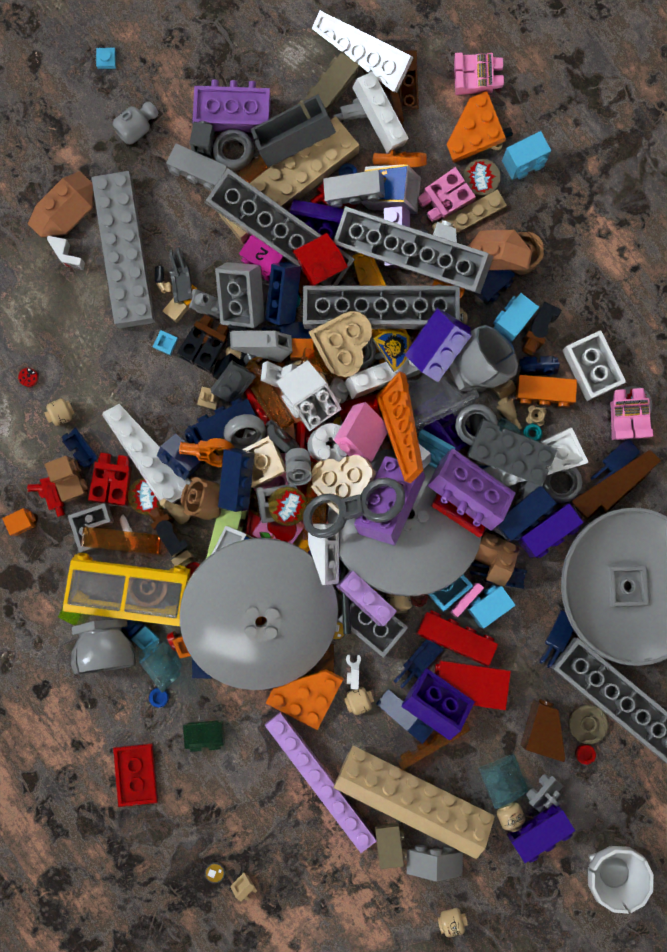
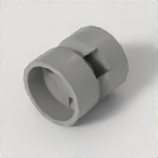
M303 448L289 450L285 455L287 481L293 485H304L312 478L310 453Z

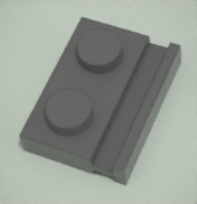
M231 361L210 389L211 393L225 401L232 402L242 396L256 377L255 373Z
M271 419L266 423L269 439L285 453L293 448H300L297 441Z

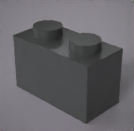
M206 121L193 122L189 142L191 150L212 159L213 145L216 140L213 125Z

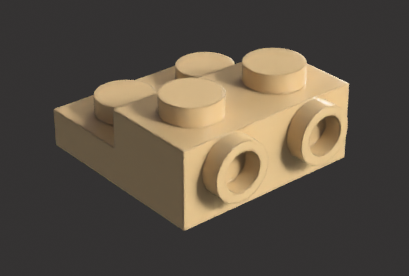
M269 436L242 449L255 453L252 488H259L286 472L279 449L269 439Z

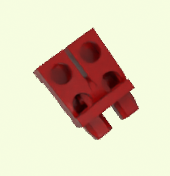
M100 453L98 462L94 463L88 500L95 503L128 506L129 485L132 468L129 467L130 458L118 455L117 465L111 464V454Z

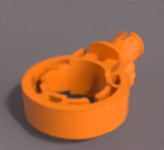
M392 150L390 153H374L373 164L421 167L427 165V154L421 152L396 153V150Z
M213 438L208 441L200 440L198 444L181 442L179 454L193 455L198 460L206 461L212 466L222 467L223 456H218L213 451H222V449H233L235 447L227 440Z

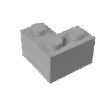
M105 503L68 515L79 553H86L101 548L102 545L97 529L115 523L110 507Z
M415 845V848L407 850V874L436 882L462 876L463 852L455 850L451 846H443V849H427L426 845Z

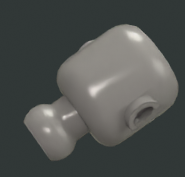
M150 101L145 102L140 110L130 106L114 119L113 128L126 144H133L149 131L150 125L148 121L158 116V110Z

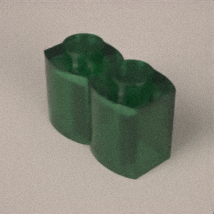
M223 720L183 724L184 749H190V752H198L203 747H209V750H219L221 746H224Z

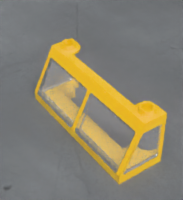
M78 553L74 555L70 562L63 611L180 626L181 599L190 579V569L182 565H175L170 570L99 562L93 561V558L87 553Z

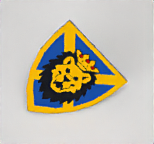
M385 331L372 339L380 351L374 355L375 360L379 361L384 358L393 372L403 365L407 358L405 353L409 349L408 335L398 331Z

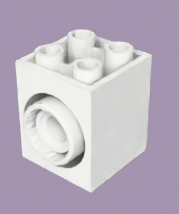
M308 360L276 381L283 393L281 398L296 419L298 417L301 419L309 431L342 410L325 380Z

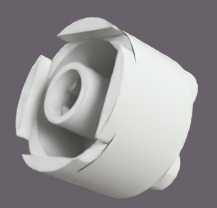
M329 423L320 426L312 432L308 439L307 447L313 459L318 462L326 459L340 461L347 456L334 441L341 428L340 425ZM327 441H329L332 444L331 447L329 445H326Z

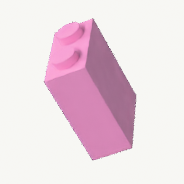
M366 402L352 406L334 441L348 456L359 455L372 463L388 431L384 420Z

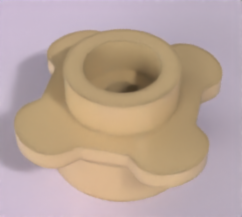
M531 405L528 408L529 414L526 417V422L528 424L535 423L538 426L544 425L546 409Z

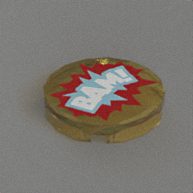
M143 477L131 485L128 492V500L136 512L149 515L148 513L158 507L160 509L163 508Z
M281 487L274 491L269 498V514L274 521L281 525H295L303 519L304 511L307 507L306 497L294 487Z

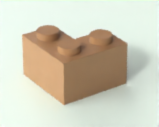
M64 456L44 464L50 481L56 484L62 502L67 503L88 495L86 492L88 485L86 480L81 478L79 472L82 469L78 461Z
M484 531L474 560L490 566L486 580L505 587L513 573L520 547Z

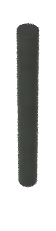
M340 559V575L342 580L348 573V568ZM341 591L343 634H351L350 599Z

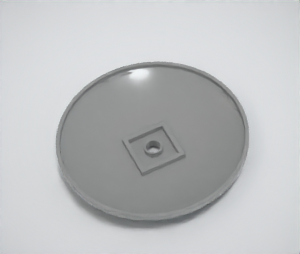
M394 449L377 452L371 463L376 472L379 471L385 456L397 459ZM429 464L423 469L425 480L411 509L414 518L406 520L395 546L359 535L354 525L356 518L347 520L344 527L339 531V558L350 572L354 571L369 586L379 591L397 596H421L442 590L454 583L466 572L479 550L482 536L480 538L431 506L437 492L427 485L436 468ZM329 506L328 524H334L339 515Z
M625 508L599 516L577 535L564 561L561 593L568 620L585 645L610 661L625 665L642 666L667 659V516L652 510ZM626 581H629L631 584V589L628 592L624 589Z
M270 538L245 539L229 544L214 552L192 574L183 592L180 605L181 634L193 660L214 679L226 685L247 690H265L283 686L310 671L329 648L338 620V604L332 584L322 585L313 557L296 545ZM263 616L267 619L263 625L255 623L258 617Z

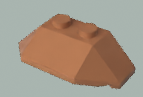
M80 171L62 178L35 206L28 225L42 238L67 235L93 208L92 182Z
M515 230L479 231L468 245V247L494 256L489 270L529 269L532 251Z

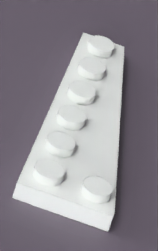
M319 11L312 29L362 66L367 72L374 71L380 82L397 93L413 57Z
M120 404L103 412L102 415L159 502L163 498L171 503L180 500L185 485L191 483L190 479L187 478L184 481L168 465L160 461L159 457H157L160 447Z
M572 427L541 441L558 450L551 467L546 466L549 470L548 474L588 463ZM492 466L483 469L505 486L526 481Z

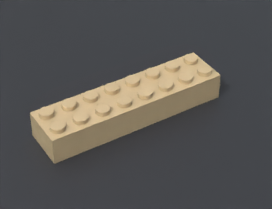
M335 116L331 119L336 131L335 134L315 143L311 147L299 151L278 164L272 165L249 184L286 210L292 205L294 199L299 200L320 184L323 178L329 177L359 153V144ZM219 214L242 244L250 238L251 235Z
M352 746L347 754L333 787L475 859L486 848L495 815L355 746Z

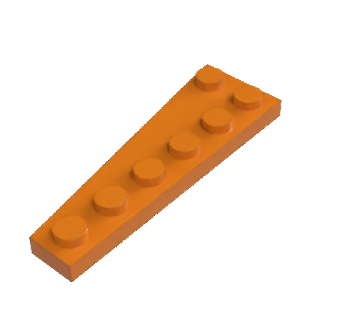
M399 371L376 395L404 481L412 483L424 470L409 394V383L407 382L406 374Z

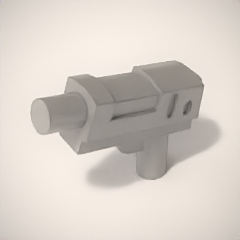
M358 98L353 100V104L341 106V113L333 115V118L336 116L343 123L358 118H367Z

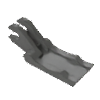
M180 247L177 248V255L181 267H178L176 255L171 249L169 250V255L174 269L170 270L174 303H179L192 299L191 275Z

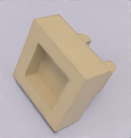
M202 387L197 405L216 410L219 397L212 394L210 388Z
M243 873L230 886L239 901L243 899L249 900L248 894L251 891L257 892L246 873Z

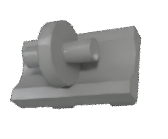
M193 289L189 308L196 310L197 313H203L215 319H220L218 298Z
M543 774L539 779V783L543 786L539 792L533 788L526 794L530 800L529 803L540 813L545 808L549 809L552 804L557 807L560 805L556 800L561 795L559 791L564 787L553 776L550 777Z

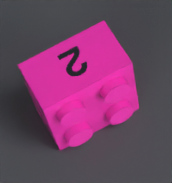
M253 235L250 236L239 252L243 264L261 265V278L267 282L270 279L271 264L286 262L283 255Z

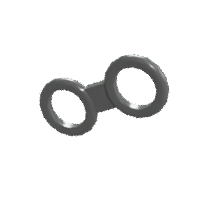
M386 477L370 482L363 489L361 495L358 494L342 499L335 494H322L315 497L304 511L303 523L305 529L317 538H329L337 534L344 527L347 520L365 516L368 520L376 523L387 522L401 512L405 504V492L399 482ZM387 486L393 488L396 492L394 506L385 513L376 514L371 512L368 507L370 495L380 487ZM328 502L338 505L339 517L331 527L318 529L313 526L312 515L319 505Z

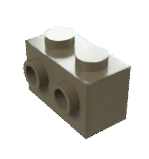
M399 823L375 825L380 869L404 867L403 860H407L406 849L401 847V840H404L403 828H399Z

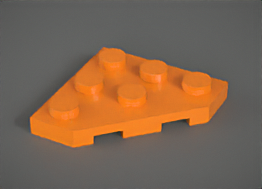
M487 91L469 98L447 142L453 163L506 141Z
M327 669L309 676L305 675L288 684L273 688L265 704L318 730L344 678Z

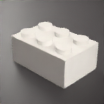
M601 330L566 346L562 350L586 401L626 383Z

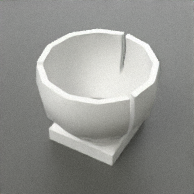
M609 846L589 855L588 886L596 902L614 913L629 914L628 911L632 913L645 906L653 893L654 875L642 854L626 846Z

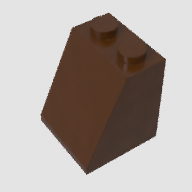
M540 698L539 702L533 700L520 745L527 751L565 762L559 710L553 707L554 703Z

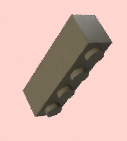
M341 52L338 57L335 56L332 59L330 68L322 72L316 86H311L307 93L308 96L304 101L319 94L329 113L359 74V65ZM301 100L298 104L301 105L307 119L309 120L311 119V117L303 103L304 101Z

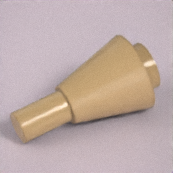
M507 396L499 400V405L496 408L511 422L515 431L522 429L517 419L513 398L509 399Z
M165 498L160 501V505L168 510L178 524H184L190 519L191 516L183 512V510L185 511L184 506L171 503Z

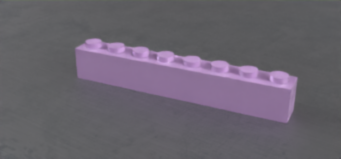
M279 712L266 722L265 727L359 852L362 853L377 841L375 834L345 794L333 788L335 781L283 712Z

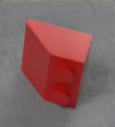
M328 233L293 251L310 286H314L348 268L339 248Z

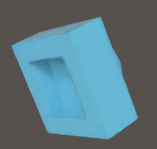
M96 48V66L98 69H116L115 48Z
M160 330L153 348L171 356L178 337Z
M146 624L131 637V640L144 652L159 639Z

